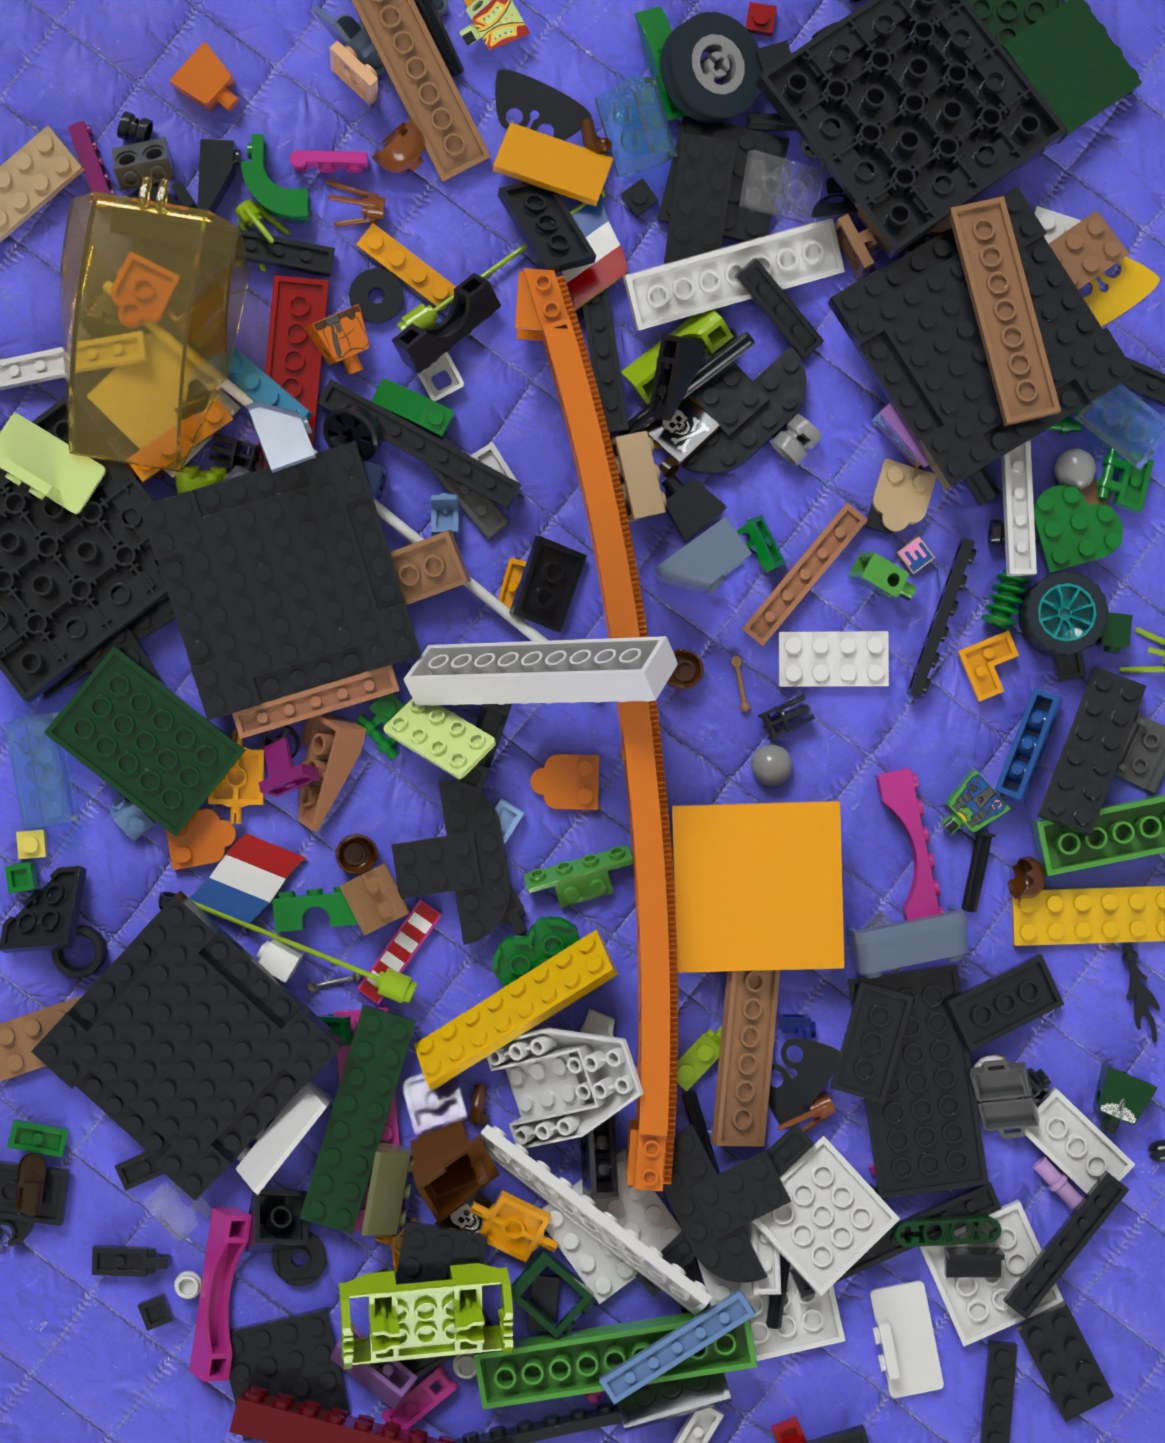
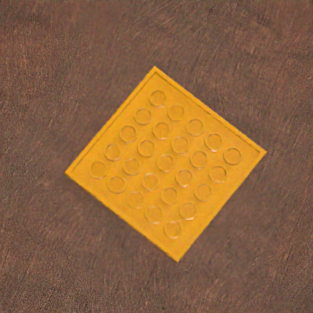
M840 801L672 805L678 973L844 968Z

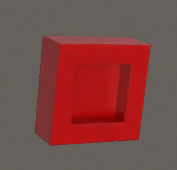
M750 2L745 28L750 33L771 37L777 6Z
M796 1416L770 1426L777 1443L806 1442Z

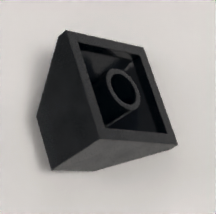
M262 1189L258 1195L252 1192L248 1214L252 1215L246 1252L276 1253L307 1247L308 1221L299 1219L307 1191Z

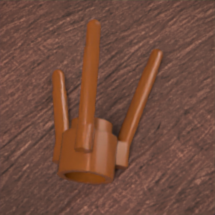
M329 179L325 180V183L329 186L364 197L362 200L329 195V200L362 206L361 214L367 215V217L336 221L334 226L364 223L376 224V219L383 220L385 197H379V194L369 193Z
M819 1093L809 1105L810 1111L779 1125L778 1130L781 1131L813 1117L814 1120L801 1128L806 1133L819 1123L828 1120L829 1115L836 1113L829 1094L820 1095Z

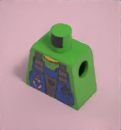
M860 552L848 574V577L885 597L897 598L899 595L909 601L916 591V586L906 581L909 577L907 571L875 552Z
M970 769L945 800L944 805L951 814L940 824L950 835H953L962 825L969 832L974 833L1011 808L976 770Z

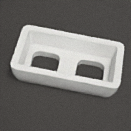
M448 352L440 356L438 361L432 363L429 368L423 370L420 374L417 373L433 401H437L464 386V381ZM442 371H446L452 383L442 390H437L431 378Z

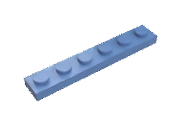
M738 1289L599 1377V1382L612 1402L616 1404L756 1315V1312L742 1290Z

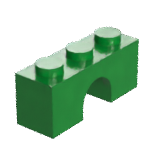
M340 886L334 887V892L323 893V888L306 890L307 895L297 896L295 891L279 892V897L272 899L275 933L305 929L306 912L314 906L326 910L330 919V927L358 925Z

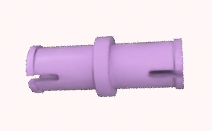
M1046 1156L1039 1159L1033 1165V1169L1048 1183V1189L1051 1192L1055 1191L1070 1209L1075 1208L1081 1202L1083 1197L1067 1181L1068 1177L1064 1173L1060 1174Z

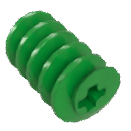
M1003 570L1005 573H998L996 576L997 580L1001 583L993 584L992 587L998 594H990L988 598L994 604H986L984 608L990 614L982 615L981 620L991 626L1008 631L1007 625L1016 624V621L1010 615L1020 614V611L1014 605L1023 604L1024 602L1018 597V594H1027L1028 592L1022 587V583H1031L1032 580L1025 576H1007L1006 570Z

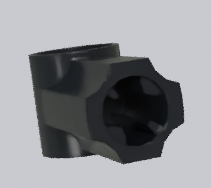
M986 468L963 480L978 506L1000 494Z

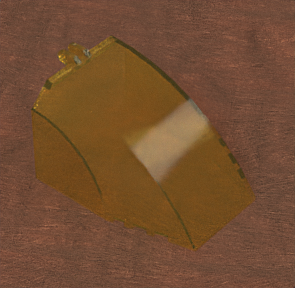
M143 176L138 199L94 191L70 201L63 241L60 274V316L69 453L181 472L195 443V437L200 427H203L207 419L206 415L212 403H215L223 381L225 382L229 375L250 270L240 227L209 210L167 204L169 180L161 179L156 202L149 201L152 180L149 176Z

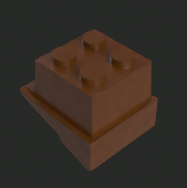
M462 1121L449 1124L444 1128L424 1134L410 1141L414 1165H411L414 1181L437 1222L444 1220L464 1206V1200L500 1175L480 1136L478 1135L472 1140Z

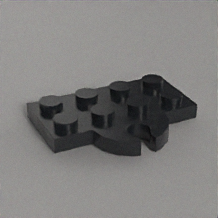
M0 1160V1226L7 1225L13 1232L12 1237L8 1240V1247L24 1241L33 1231L35 1223L63 1225L70 1169L46 1166L42 1210L38 1215L32 1217L15 1208L19 1163Z

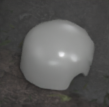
M1081 449L1067 450L1058 457L1054 466V475L1059 484L1076 487L1078 490L1089 486L1096 474L1094 458L1088 452Z
M768 744L761 746L753 754L751 770L758 783L775 788L783 786L790 779L793 763L791 756L783 747Z

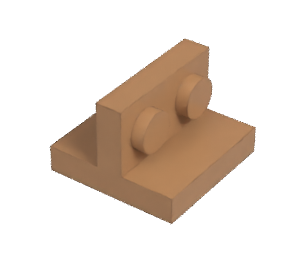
M846 214L837 220L835 230L838 243L858 279L866 275L873 266L874 261L870 253L879 248L880 245L868 229L858 233L850 216Z
M386 863L340 885L364 936L390 922L402 918L410 912L404 899L401 898L398 892V887Z

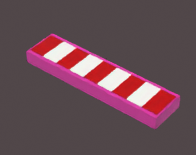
M420 899L369 972L379 976L381 971L386 973L387 969L390 968L402 973L443 914ZM364 977L357 990L379 1005L385 996L378 994L379 988L375 987V980Z

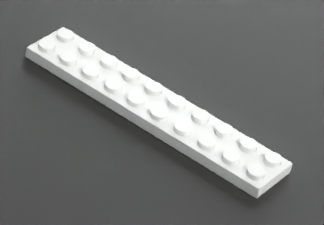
M487 1124L481 1131L479 1136L493 1161L691 1313L696 1315L707 1306L712 1296L708 1294L709 1290L706 1286L698 1281H691L685 1276L686 1272L680 1266L674 1263L670 1265L662 1258L663 1254L652 1246L648 1248L640 1242L641 1238L637 1233L630 1229H623L617 1224L618 1220L612 1214L606 1211L603 1213L597 1209L595 1202L590 1197L584 1194L580 1196L573 1190V1185L562 1177L558 1179L550 1173L551 1169L548 1165L540 1160L536 1162L529 1157V1152L518 1143L512 1144L506 1139L507 1136L501 1129L496 1126L492 1128Z

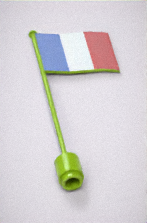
M604 189L597 206L583 202L570 211L596 254L595 263L562 271V275H564L571 291L575 311L628 274L623 249L606 214L602 199L606 194ZM525 243L480 276L484 279L525 251L528 248L527 244ZM454 294L434 309L430 305L427 307L422 303L400 318L401 322L397 324L399 331L402 332L412 323L420 328L436 326V320L439 319L436 313L453 302Z
M246 833L229 848L211 876L191 896H187L203 911L375 980V987L379 988L378 994L399 1003L404 1001L409 1004L414 996L418 983L412 981V977L390 968L387 969L386 973L381 971L379 976L250 924L271 903L291 872L307 859L304 856Z

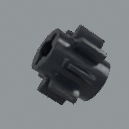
M1029 1068L1027 1071L1035 1103L1049 1095L1050 1088L1048 1086L1052 1082L1042 1069L1035 1072L1034 1069Z

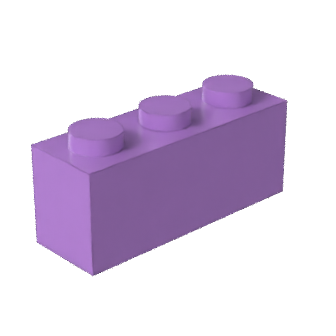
M353 1325L354 1339L368 1338ZM340 1340L335 1346L330 1359L343 1369ZM399 1361L352 1365V1369L345 1370L393 1410L397 1408L409 1393L418 1378Z

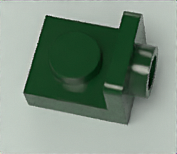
M334 1014L318 1016L345 1041L343 1045L351 1044V1016H334Z

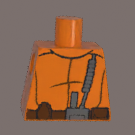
M359 304L305 327L308 335L328 365L342 360L348 375L363 369L357 353L369 349V341Z

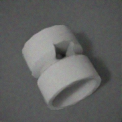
M796 414L786 425L787 431H780L770 442L773 448L794 466H798L807 456V448L813 449L823 438L822 434L813 424L803 416Z

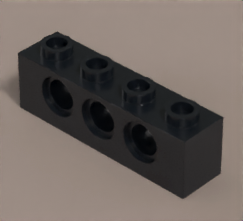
M613 1115L592 1131L580 1137L583 1194L591 1199L619 1197Z

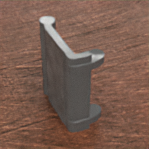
M1137 712L1114 775L1156 794L1165 775V726Z

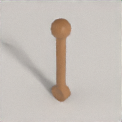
M734 656L731 659V665L735 667L741 698L740 710L746 713L750 710V704L746 700L740 669L742 659L739 656Z

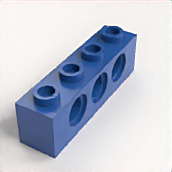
M1034 687L995 787L997 794L1024 804L1063 701L1060 696Z

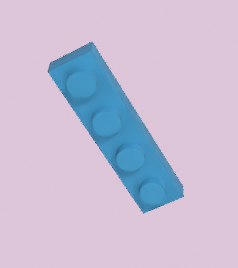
M235 347L218 368L220 372L255 402L259 401L298 412L301 418L307 417L308 421L313 416L311 411Z

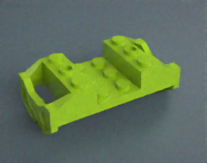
M480 1263L450 1266V1280L396 1285L394 1271L366 1273L349 1282L339 1283L343 1370L352 1369V1365L501 1350L503 1354L512 1352L513 1304L507 1267L496 1268ZM499 1284L500 1309H498L500 1324L482 1326L484 1325L482 1286ZM367 1297L368 1338L354 1339L349 1298Z

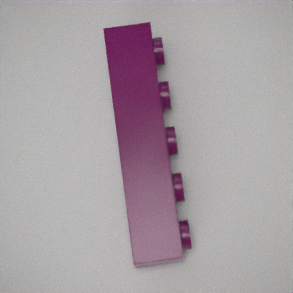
M84 121L67 126L80 163L85 169L84 173L97 208L101 211L115 206V199L117 197L114 190H110L109 183L111 181L108 173H104L103 167H105L102 157H98L97 151H99L96 141H93L91 138L93 131L90 125H86Z

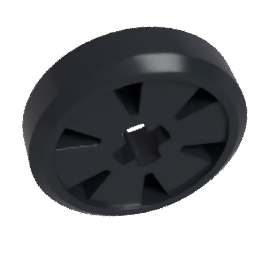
M351 403L341 404L334 408L324 420L323 434L330 449L356 441L362 463L371 459L379 451L382 444V431L376 418L367 409Z

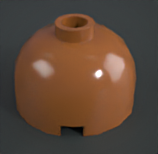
M408 118L406 123L402 122L382 141L384 148L381 151L376 148L371 155L373 160L388 172L402 173L407 169L413 172L423 162L421 155L425 150V139L417 125Z

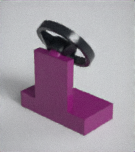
M289 725L278 727L285 729V731L273 739L268 738L270 730L265 731L263 735V749L269 778L259 782L260 793L279 797L320 779L319 770L316 767L305 764L293 767L292 758L299 752L301 742L297 732ZM289 733L296 742V749L293 754L290 752L289 740L287 738Z

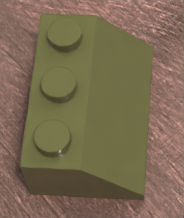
M380 1142L375 1152L361 1235H397L399 1227H404L407 1211L402 1210L404 1199L409 1200L412 1183H407L408 1172H412L411 1165H414L411 1147Z

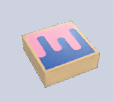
M919 536L896 553L912 575L935 558Z

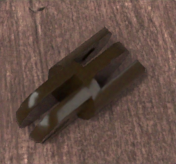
M29 1153L24 1155L20 1159L17 1172L15 1208L32 1217L38 1215L42 1210L45 1187L46 1161L39 1154Z

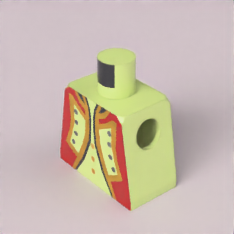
M512 0L474 1L466 9L473 23L459 31L467 46L482 38L489 50L530 34Z

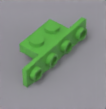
M629 845L617 846L608 851L588 854L583 858L572 861H563L544 869H535L524 874L528 893L555 886L560 906L563 908L614 893L608 871L632 865L634 861Z

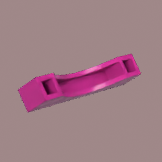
M911 768L875 774L880 802L889 808L901 822L912 848L914 863L913 879L908 897L902 907L904 921L944 913L943 907L939 908L937 897L941 896L939 883L937 880L933 881L931 871L935 869L932 853L928 854L926 843L930 842L929 833L926 826L922 827L920 817L924 816V808L921 799L917 800L915 789H919L916 773H911Z
M212 1207L189 1369L190 1373L204 1382L229 1380L233 1354L229 1332L230 1291L237 1263L248 1244L252 1215L237 1207Z

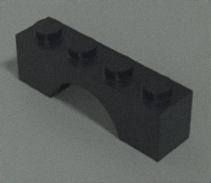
M476 273L471 274L453 289L454 300L452 308L440 324L432 328H420L412 323L392 339L405 365L420 374L501 307L488 280Z
M513 703L502 705L482 704L476 727L494 737L496 745L464 778H456L455 786L481 794Z

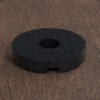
M373 268L365 270L356 276L350 287L349 299L351 307L359 304L364 321L381 324L392 320L398 315L403 306L404 293L401 283L394 274L385 269ZM375 289L382 290L384 292V299L380 303L371 302L369 300L371 291Z
M308 1231L307 1247L272 1253V1265L275 1273L292 1286H305L313 1283L321 1276L327 1263V1251L324 1243L317 1235ZM296 1251L305 1253L307 1262L303 1265L295 1264L292 1260V1254Z

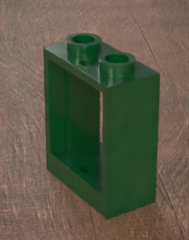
M545 1248L537 1254L511 1284L512 1299L555 1338H558L561 1333L564 1335L568 1334L576 1323L574 1321L576 1316L580 1312L585 1314L594 1303L592 1300L594 1292ZM547 1265L582 1295L557 1325L522 1295Z

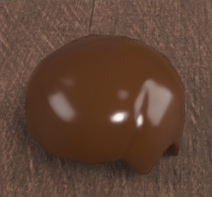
M680 648L673 653L678 665L667 681V684L676 690H689L701 682L704 673L702 660L695 652Z
M353 833L345 836L339 842L335 857L339 867L346 873L359 875L372 869L379 857L376 843L367 835Z
M1032 856L1020 857L1017 863L1012 866V869L1016 871V876L1008 881L1010 894L1015 899L1036 897L1042 892L1045 884L1043 866Z

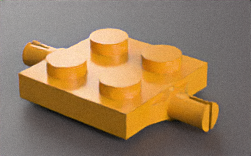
M232 730V739L243 747V738L240 739L239 735L237 738V730ZM243 747L246 751L208 797V804H222L231 807L230 824H242V807L265 805V794L260 793L259 782L265 780L264 750H251Z
M503 1190L489 1209L475 1201L470 1208V1213L484 1219L478 1233L488 1234L487 1244L524 1262H527L531 1253L538 1246L548 1249L553 1253L558 1246V1241L544 1236L545 1228L551 1220V1214Z

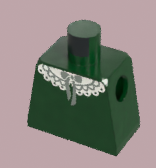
M1102 1064L1093 1102L1095 1109L1105 1113L1100 1129L1115 1135L1121 1120L1135 1125L1158 1087Z

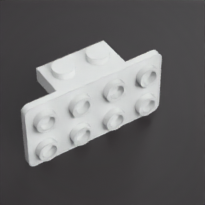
M917 1280L871 1290L870 1298L876 1327L872 1328L875 1344H880L882 1354L878 1355V1362L881 1372L885 1371L891 1397L899 1398L942 1389L944 1382L923 1282Z

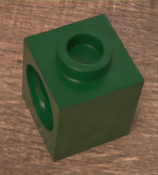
M1109 612L1107 615V626H1105L1102 636L1097 639L1096 646L1104 647L1103 652L1120 653V649L1129 648L1133 615Z

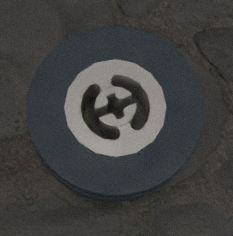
M718 12L697 14L676 27L669 34L663 45L660 57V71L664 87L673 103L692 119L710 124L728 121L747 110L760 94V89L756 85L759 75L762 74L756 55L759 47L751 33L736 19ZM702 51L710 53V55L700 60ZM724 76L722 85L715 83L716 80Z

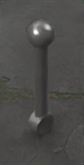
M354 972L353 975L317 983L311 981L308 983L307 989L309 992H316L318 988L353 980L360 982L363 980V975Z

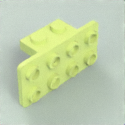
M17 413L10 417L0 433V468L7 472L5 477L18 486L22 482L30 486L28 492L41 500L46 496L74 514H79L83 510L106 473L104 466Z
M413 698L383 728L386 735L457 779L464 778L496 745L494 737L477 728L474 724L462 719L454 712L447 710L441 705H416Z

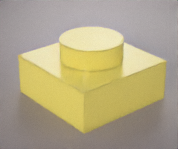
M46 829L16 832L18 859L48 857Z

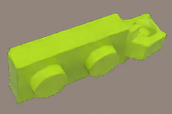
M722 1025L715 1033L711 1029L706 1033L703 1032L678 1058L677 1083L686 1092L719 1058Z

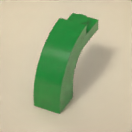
M252 134V143H247L248 160L252 161H241V169L245 183L256 202L265 211L279 219L291 222H311L310 193L308 189H288L273 183L267 175L266 139L263 134Z

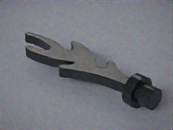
M1132 944L1122 946L1123 954L1121 955L1122 961H1128L1130 979L1126 999L1131 1000L1132 996L1136 995L1134 1000L1136 1028L1138 1030L1141 1029V1017L1145 1016L1151 1027L1152 1040L1157 1042V1029L1153 1016L1148 1010V1005L1152 1004L1156 1010H1160V1007L1149 989L1138 982L1139 978L1147 980V976L1139 970L1134 959L1139 957L1138 952L1134 951Z

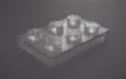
M757 150L748 151L739 206L803 224L816 222V218H812L811 213L816 203L820 200L825 170Z

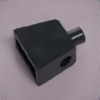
M674 475L671 479H666L662 483L663 487L671 495L666 500L665 510L685 543L727 508L724 503L694 478L683 485L677 476Z

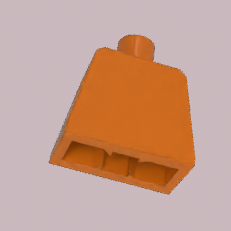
M205 42L200 45L169 80L175 90L208 111H212L219 103L227 111H231L239 102V98L230 91L236 84L233 76Z

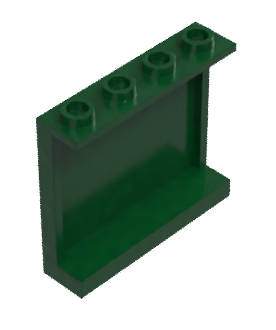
M1068 0L1002 45L1068 131L1057 144L1061 143L1072 132L1124 96L1132 94L1142 84L1137 71L1126 61L1122 50L1114 44L1107 34L1104 25L1098 22L1091 12L1089 4L1084 0Z

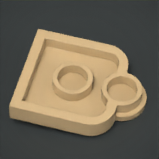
M885 458L871 500L874 510L882 515L883 525L890 531L899 532L906 528L908 524L913 525L920 522L926 514L937 476L933 473Z

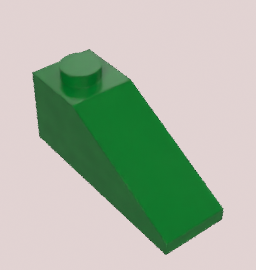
M382 378L371 402L442 440L446 437L456 417L455 411L385 378Z

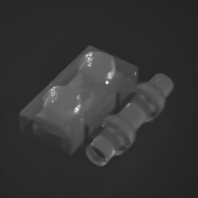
M173 1181L172 1183L175 1187L172 1190L163 1182L143 1200L142 1204L179 1243L201 1223L194 1214L199 1211L207 1218L211 1214L212 1208L207 1204L208 1200L203 1195L194 1201ZM181 1192L192 1203L190 1207L187 1208L177 1197Z

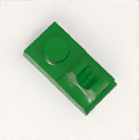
M762 515L747 520L748 524L737 530L738 535L745 532L750 535L749 542L745 544L748 548L755 546L757 560L765 568L766 572L786 564Z
M16 1119L12 1123L7 1148L62 1157L69 1130L65 1127Z

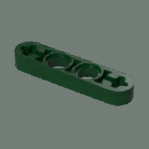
M988 1215L901 1220L895 1224L893 1237L903 1247L991 1243L1000 1237L1002 1229L1000 1223ZM987 1222L994 1227L993 1230L989 1231V1235L983 1231H974V1226L985 1228ZM959 1223H965L968 1229L966 1235L957 1238L954 1235L955 1226ZM934 1224L938 1225L941 1230L939 1237L929 1239L927 1237L928 1227ZM905 1227H908L912 1232L920 1231L922 1240H919L920 1237L917 1234L908 1235V1240H905L904 1237L900 1236V1233L905 1232Z

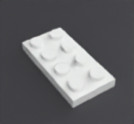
M888 631L778 632V687L889 686Z
M1055 1087L1050 1090L1049 1095L1036 1105L1040 1119L1039 1126L1026 1127L1025 1135L1086 1194L1105 1170L1120 1181L1135 1166L1111 1140Z

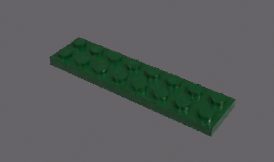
M363 1005L299 1219L353 1234L374 1164L375 1152L380 1144L415 1027V1019Z

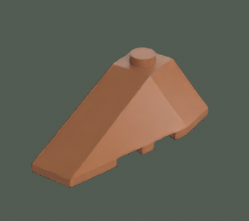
M329 713L306 719L302 736V744H306V761L301 760V764L318 768L320 779L300 787L298 821L312 831L319 830L360 756L367 730L350 719Z

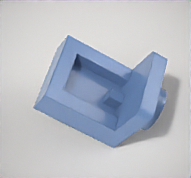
M448 493L431 495V536L451 529L454 537H459L458 495Z
M124 796L118 797L109 808L113 821L133 841L137 840L155 825L154 820Z

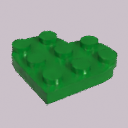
M1066 485L1053 486L1043 491L1035 501V531L1048 574L1101 559L1113 553L1122 543V523L1113 508L1101 504L1088 505L1076 487Z
M539 917L535 924L530 927L527 936H506L493 954V972H495L496 977L503 986L509 985L579 941L580 936L577 926L561 917Z

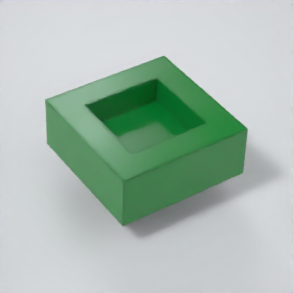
M34 862L4 867L9 894L39 889Z

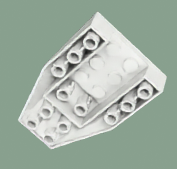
M546 1028L525 1032L487 1056L491 1071L504 1068L506 1070L521 1116L511 1122L509 1126L515 1143L522 1145L525 1149L583 1137L644 1094L627 1041L623 1038Z

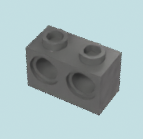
M166 137L112 148L113 170L121 191L175 180L173 158Z

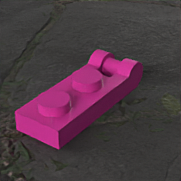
M296 150L290 155V162L297 173H305L309 168H318V171L324 173L335 172V169H346L348 173H362V169L369 170V156L367 152Z
M439 1365L411 1388L395 1410L389 1406L382 1412L381 1417L386 1422L400 1424L401 1429L408 1430L448 1397L458 1387V1384L454 1379L450 1380L445 1374L446 1370L444 1367ZM435 1381L442 1387L437 1392L431 1387Z

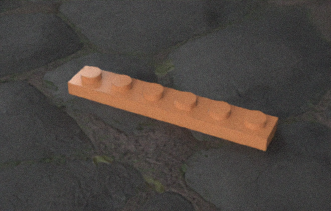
M846 503L741 630L759 645L764 646L868 519L849 503Z
M389 665L268 701L261 705L232 713L239 738L242 739L398 692L400 689L393 666Z

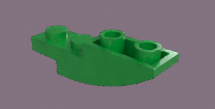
M659 6L634 13L648 68H652L665 122L687 116L673 103L661 77V52L667 37L672 32L662 7Z

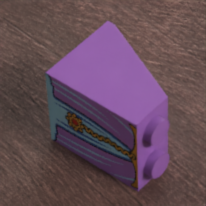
M889 403L872 421L912 467L917 468L922 465L923 468H926L929 465L891 403Z

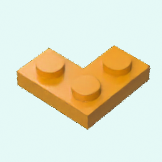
M1009 630L956 651L977 702L1004 692L994 666L1019 656Z

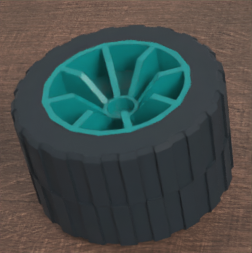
M1067 571L1050 574L1035 583V585L1029 588L1025 597L1022 598L1024 602L1020 604V614H1018L1019 628L1023 633L1022 636L1025 641L1027 640L1034 650L1036 649L1041 654L1054 658L1073 656L1093 646L1104 633V628L1108 622L1107 615L1109 610L1106 604V597L1101 592V588L1091 581L1089 577L1080 575L1077 572L1071 573Z

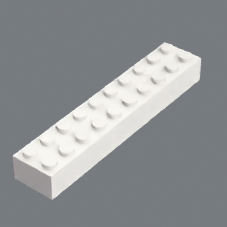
M667 636L428 645L421 654L422 656L418 658L403 680L416 705L455 706L461 704L656 701L678 663Z

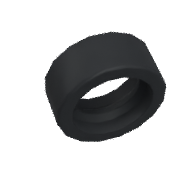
M77 925L75 936H86L93 942L96 952L91 964L81 968L73 967L64 958V948L51 950L54 965L58 971L67 977L77 979L88 977L98 971L106 960L107 946L105 939L99 931L86 925Z

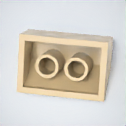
M647 431L611 439L629 523L665 513L666 497L664 492L660 490V471L658 466L654 464L652 455L654 445L652 439L648 437Z

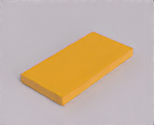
M510 122L492 171L597 206L614 158L604 154H597L590 149Z

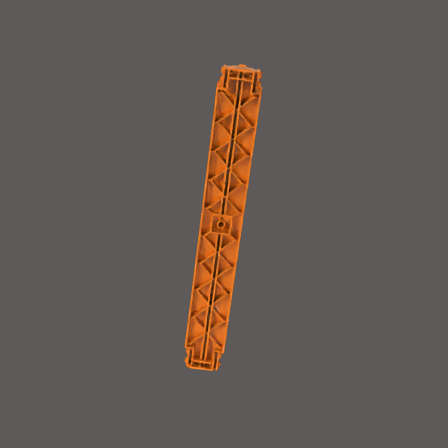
M523 268L524 272L519 271L515 320V329H517L516 339L543 342L582 492L597 566L608 638L648 637L636 558L616 460L587 347L564 275L556 277L554 270ZM617 701L622 741L620 759L624 760L634 861L638 961L637 1074L644 1094L636 1099L635 1120L629 1119L625 1177L627 1186H634V1190L663 1191V1184L671 1185L678 1063L677 937L669 813L657 702Z

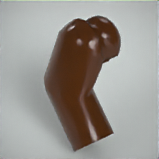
M588 118L580 121L584 146L597 154L606 155L612 149L611 140L605 137L601 138L595 134L593 119Z
M482 1084L474 1085L469 1113L471 1123L473 1125L478 1124L479 1126L486 1125L489 1119L488 1113L484 1111L488 1087Z

